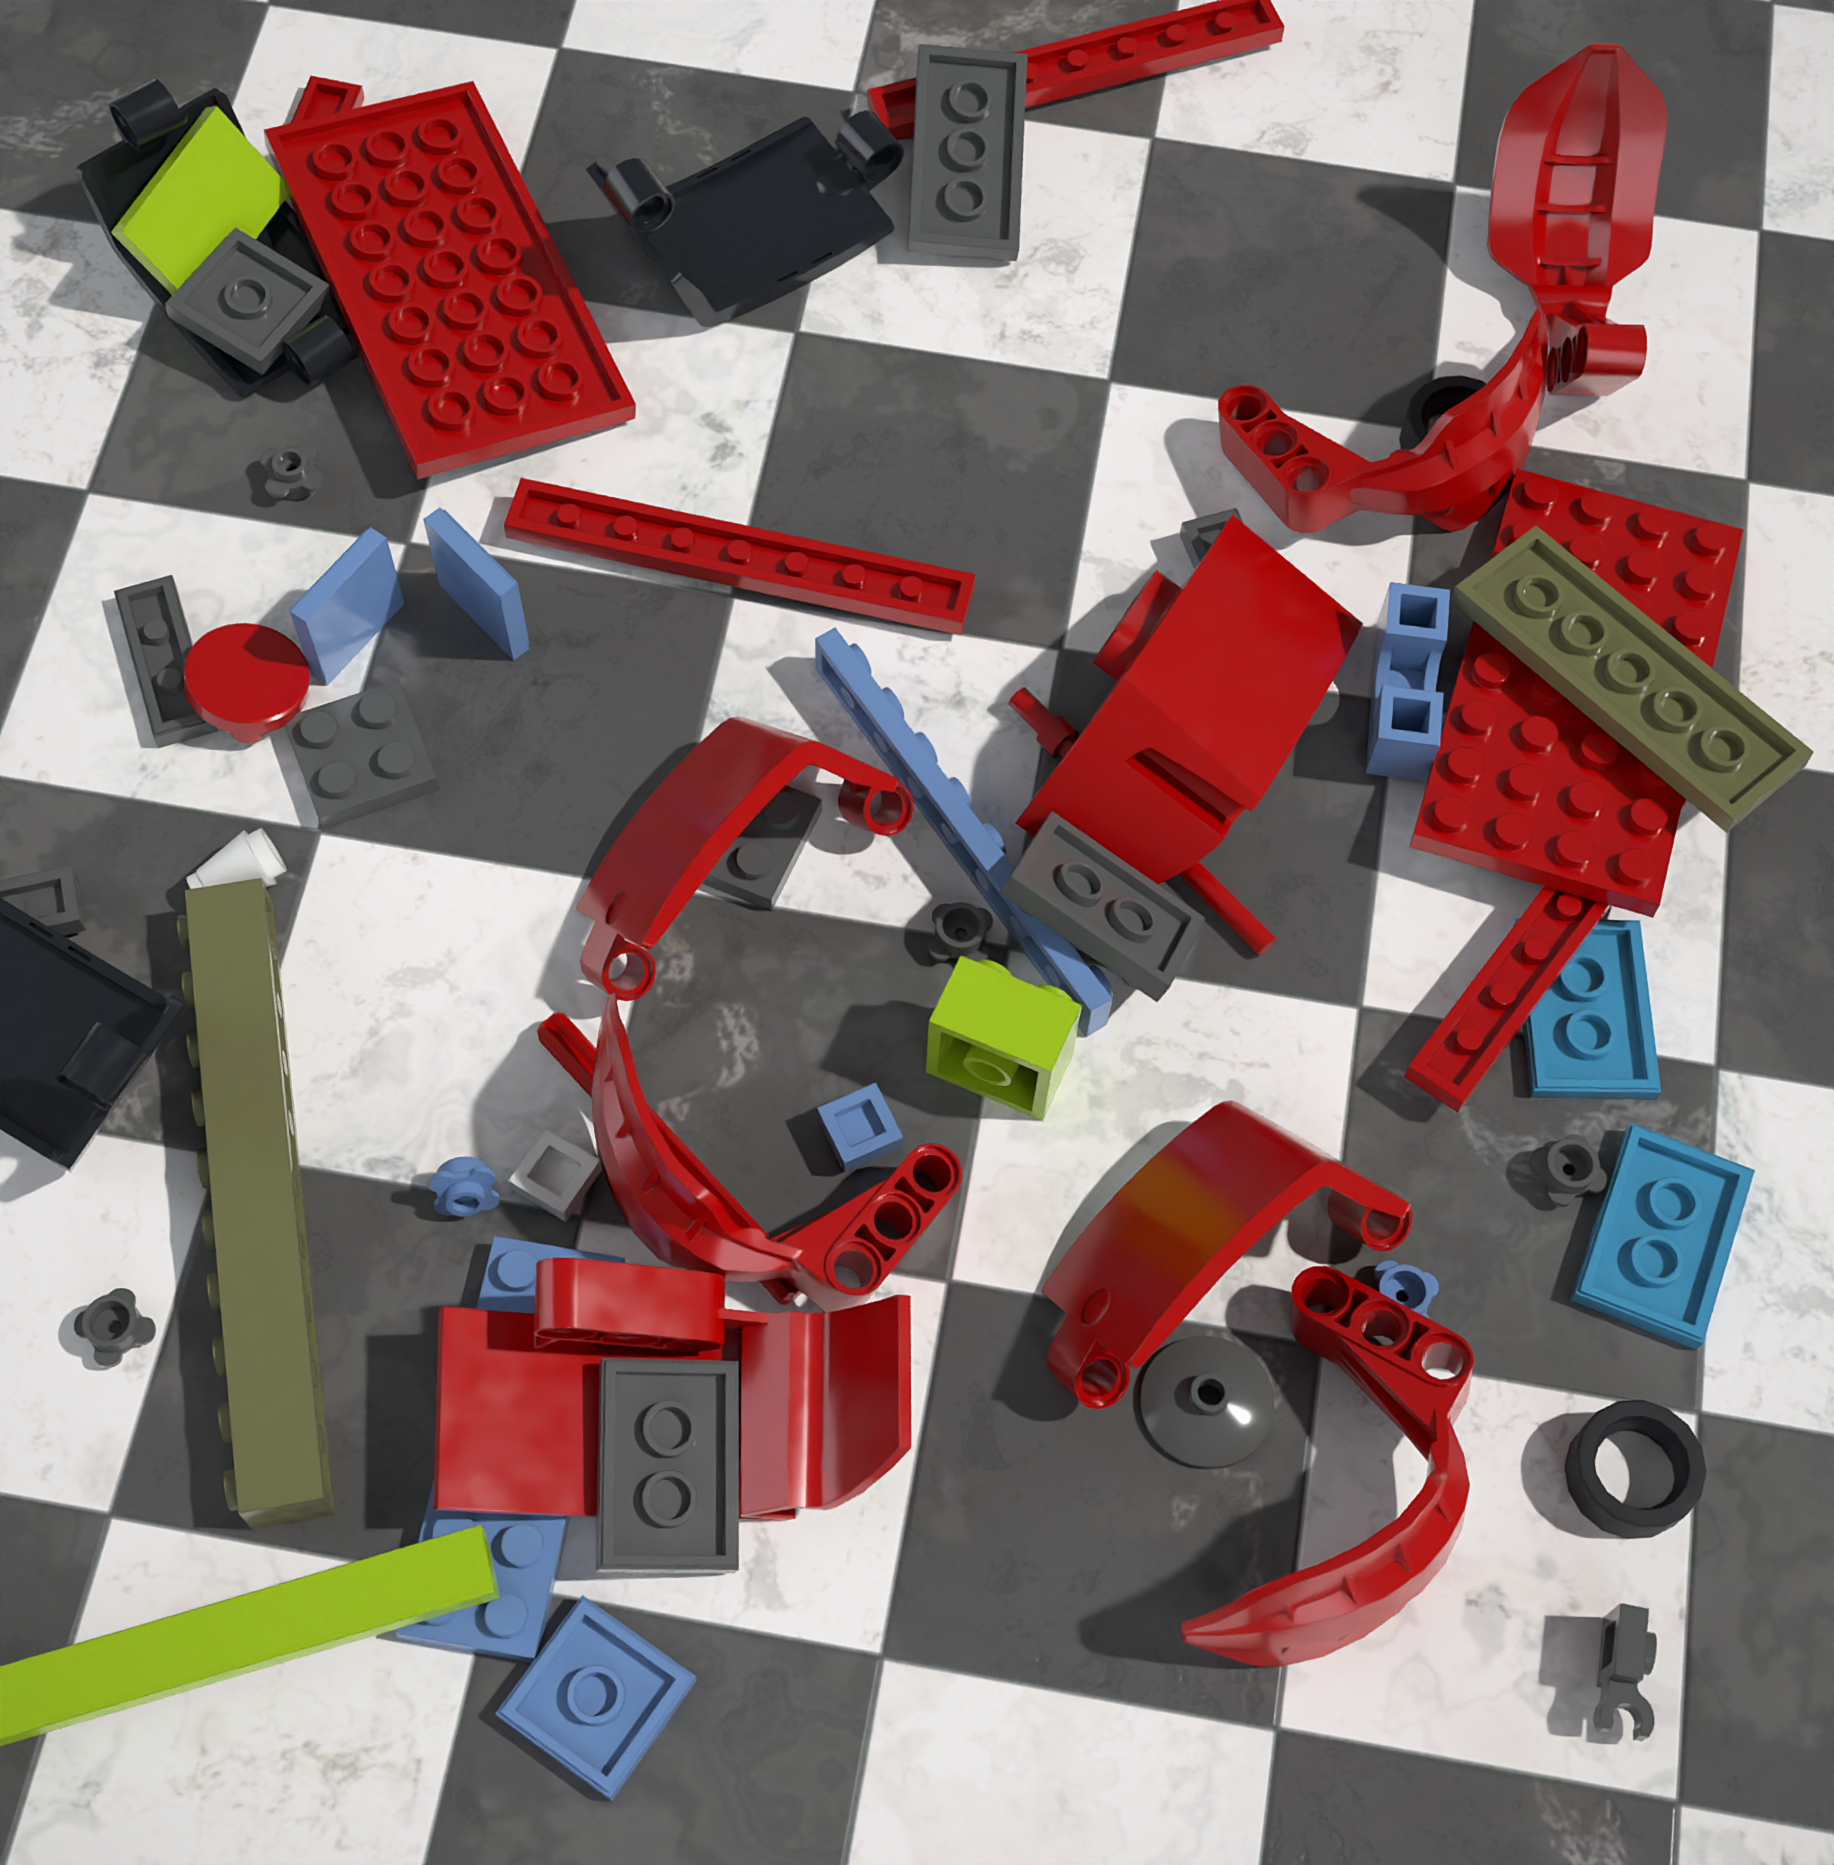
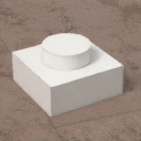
M545 1128L508 1182L512 1191L566 1222L601 1172L602 1165L600 1159Z

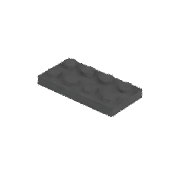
M919 44L907 252L1017 261L1020 245L1027 54Z

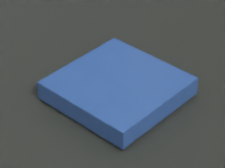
M438 508L425 517L423 521L440 587L513 661L530 649L518 583L445 509Z
M371 527L359 536L289 611L311 675L327 686L405 604L387 537Z
M582 1595L495 1714L512 1729L610 1801H613L697 1679L694 1674Z

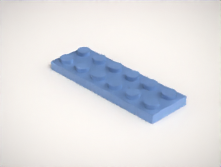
M494 1236L476 1309L534 1313L536 1263L540 1260L569 1257L626 1263L625 1258ZM433 1481L418 1543L482 1525L487 1532L500 1599L396 1630L397 1637L405 1641L533 1663L540 1653L570 1517L433 1510Z

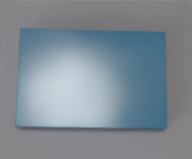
M1516 918V920H1515L1513 926L1516 924V922H1517L1520 918ZM1600 920L1523 1024L1530 1098L1656 1100L1661 1094L1640 920Z
M1630 1123L1624 1131L1570 1301L1697 1350L1705 1339L1755 1170Z

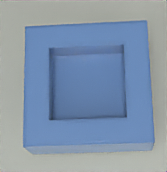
M876 1083L817 1108V1118L844 1173L903 1147L904 1137Z

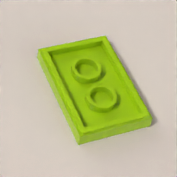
M217 106L206 107L111 233L173 296L235 227L256 240L287 198L288 193L284 179Z

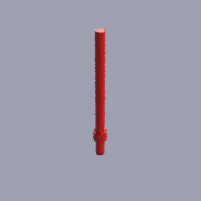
M1026 687L1019 689L1010 698L1008 704L1038 733L1036 741L1053 758L1061 757L1063 759L1078 739L1079 732L1062 715L1055 717ZM1200 861L1178 874L1258 956L1266 953L1274 945L1277 938Z

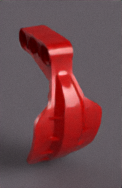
M1615 43L1590 44L1526 87L1508 110L1497 141L1488 214L1487 248L1490 257L1498 266L1529 288L1536 307L1546 316L1545 322L1549 331L1546 385L1549 395L1609 396L1638 379L1642 375L1646 362L1647 334L1644 325L1618 324L1608 319L1606 312L1612 297L1613 286L1641 267L1650 256L1657 187L1666 138L1667 112L1661 91L1633 61L1625 49Z
M1538 308L1535 310L1522 339L1506 364L1482 389L1447 410L1414 449L1396 450L1386 459L1370 462L1288 416L1265 391L1253 385H1238L1229 388L1219 398L1218 417L1221 448L1226 457L1285 526L1292 531L1314 533L1359 510L1395 515L1422 516L1443 530L1450 532L1463 530L1486 515L1510 489L1516 469H1522L1526 462L1546 390L1548 357L1546 316Z
M618 992L610 995L605 1002L598 1031L592 1075V1118L598 1157L601 1161L612 1196L633 1233L659 1260L672 1266L685 1268L686 1270L720 1274L728 1282H756L783 1278L826 1312L865 1304L957 1191L962 1181V1167L957 1156L941 1144L927 1143L919 1145L909 1153L895 1172L886 1180L842 1206L772 1239H766L765 1234L757 1228H740L731 1220L716 1196L703 1187L675 1158L654 1122L637 1077L625 1026L620 1019L617 1005ZM913 1173H924L931 1177L938 1191L930 1192L921 1188L916 1183ZM884 1219L892 1223L898 1230L900 1238L894 1240L881 1235L876 1229L874 1220ZM842 1266L853 1270L859 1278L861 1287L848 1288L841 1284L836 1278L834 1267Z
M1313 1266L1303 1270L1295 1278L1291 1287V1332L1296 1341L1302 1346L1338 1365L1407 1436L1428 1462L1426 1481L1422 1490L1397 1519L1360 1545L1315 1566L1288 1574L1248 1591L1235 1601L1203 1616L1181 1622V1639L1183 1642L1226 1658L1260 1667L1285 1666L1324 1657L1364 1638L1398 1614L1411 1599L1426 1588L1445 1565L1462 1531L1468 1502L1470 1482L1464 1453L1453 1425L1466 1404L1470 1392L1474 1365L1471 1347L1457 1333L1341 1271L1328 1266ZM1315 1304H1324L1334 1310L1328 1313H1317L1311 1311L1308 1307ZM1372 1336H1384L1394 1343L1387 1346H1378L1366 1339ZM1432 1368H1442L1450 1371L1455 1376L1448 1379H1439L1431 1376L1426 1371Z

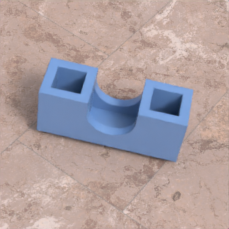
M1394 582L1389 584L1377 620L1365 774L1425 782L1439 750L1441 738L1443 693L1436 692V683L1441 656L1447 642L1450 590Z

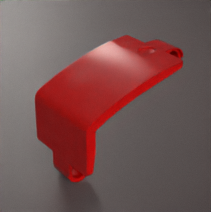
M736 716L725 720L704 738L662 781L639 808L598 866L576 907L577 911L595 921L582 950L580 959L582 973L587 981L607 994L612 995L618 992V1000L632 1001L646 994L654 983L656 968L655 961L645 949L649 950L655 946L725 851L752 819L786 784L808 765L817 766L843 778L844 781L838 796V807L841 815L850 824L878 835H896L907 827L914 811L913 797L909 790L899 783L898 778L821 742L744 717ZM881 792L882 801L880 808L874 815L870 816L869 807L871 800L875 794ZM626 953V968L621 975L609 980L608 972L611 963L616 957Z
M1232 1100L1223 1101L1213 1106L1178 1134L1111 1198L1072 1244L1043 1285L1042 1293L1067 1314L1050 1343L1046 1354L1049 1372L1086 1407L1093 1409L1107 1408L1118 1402L1127 1390L1130 1382V1369L1128 1365L1133 1368H1139L1218 1280L1267 1231L1322 1186L1332 1188L1327 1204V1212L1331 1221L1370 1249L1380 1252L1394 1249L1408 1236L1412 1226L1413 1213L1410 1208L1411 1204L1368 1176L1239 1102ZM1090 1363H1092V1365L1089 1367V1369H1088L1086 1372H1084L1085 1368H1086Z

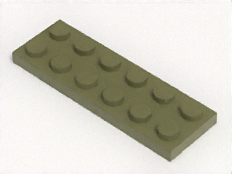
M1534 526L1454 588L1450 600L1453 604L1726 833L1802 770L1814 753L1813 750L1538 526Z

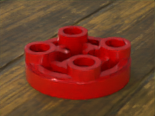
M251 623L229 624L209 631L192 646L185 662L183 692L185 699L206 722L216 728L229 732L239 742L254 743L261 740L265 733L284 727L297 713L301 712L308 696L310 682L309 666L300 648L290 638L277 630Z

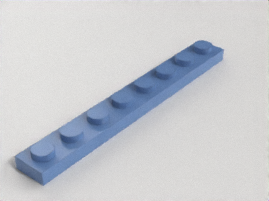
M836 627L816 637L815 665L818 674L893 776L898 778L899 783L909 790L913 797V803L1048 985L1063 990L1072 998V1001L1082 1005L1078 1024L1080 1030L1088 1037L1106 1026L1113 992L1104 973L1095 965L1088 967L1076 951V948L1068 940L1035 917L1021 911L1015 903L999 893L1013 871L1014 866L1005 856L1006 848L997 830L990 823L982 825L973 813L970 797L962 783L956 777L948 779L938 766V758L933 745L922 732L915 734L906 723L903 708L894 692L888 687L881 689L871 676V667L862 649L855 643L848 645Z

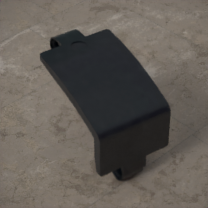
M154 78L111 102L109 110L122 141L79 164L76 168V174L116 255L161 311L215 372L240 397H247L289 370L306 385L312 386L359 357L358 347L356 345L351 347L346 338L350 334V330L331 289V298L303 329L281 341L283 352L263 375L168 317L165 303L172 297L170 292L111 232L206 107L217 106L243 135L244 132L227 95L218 88H213L178 108L166 87L158 79ZM284 200L256 240L328 283L296 212Z
M865 110L851 116L838 131L836 141H834L838 148L837 152L814 125L812 120L808 117H802L726 159L666 187L647 162L640 158L625 160L612 169L610 173L596 161L585 170L614 212L697 322L703 327H712L746 314L809 284L895 230L893 221L869 191L898 168L904 156V149L873 111Z
M0 898V1130L71 1173L185 1007L186 1001L172 992H165L164 995H161Z

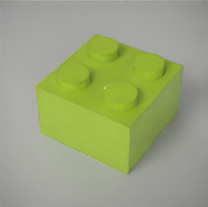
M960 955L929 1020L926 1073L1043 1121L1072 1058L1082 1005L1072 1001V998L1066 992L1048 984L1035 986L1013 977L1005 967L996 962L985 959L976 962Z

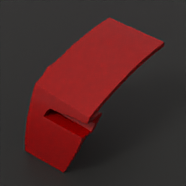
M1232 514L1203 559L1181 587L1158 570H1155L1132 601L1092 661L1095 666L1116 680L1114 686L1076 742L1019 816L1015 824L1034 837L1040 826L1053 811L1158 885L1189 869L1224 841L1233 822L1245 809L1251 812L1261 801L1326 694L1363 623Z
M564 1257L540 1260L536 1263L534 1313L449 1306L439 1308L433 1510L596 1518L599 1362L602 1358L739 1361V1521H787L795 1519V1508L812 1510L836 1508L864 1493L891 1470L912 1448L911 1296L897 1294L863 1305L825 1313L796 1311L763 1313L725 1309L726 1278L716 1273Z

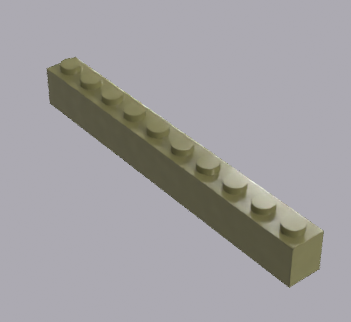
M262 878L185 890L187 914L177 916L180 945L184 953L190 952L192 971L182 972L183 994L187 1008L189 1010L195 1009L197 1026L196 1029L187 1030V1047L193 1068L200 1067L202 1085L201 1088L192 1089V1107L197 1126L199 1128L205 1127L207 1148L197 1150V1167L202 1187H210L212 1209L203 1210L202 1227L208 1250L216 1249L218 1271L208 1273L207 1287L213 1313L221 1312L223 1336L213 1338V1357L218 1377H227L229 1401L219 1403L218 1419L223 1442L225 1444L232 1443L234 1468L225 1469L224 1489L229 1510H238V1514L252 1530L335 1515L275 911Z

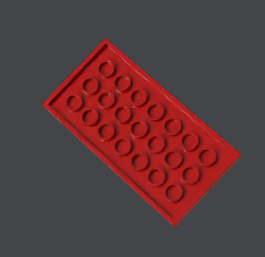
M474 81L263 130L267 151L277 173L284 179L288 197L324 276L330 285L334 298L417 479L635 419L636 403Z
M1517 468L1490 560L1534 526H1538L1713 669L1744 529ZM1473 620L1441 731L1440 747L1430 770L1409 847L1653 918L1660 906L1684 797Z

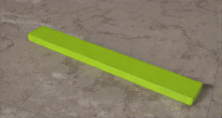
M482 1525L474 1526L0 1666V1746L500 1599L487 1532Z

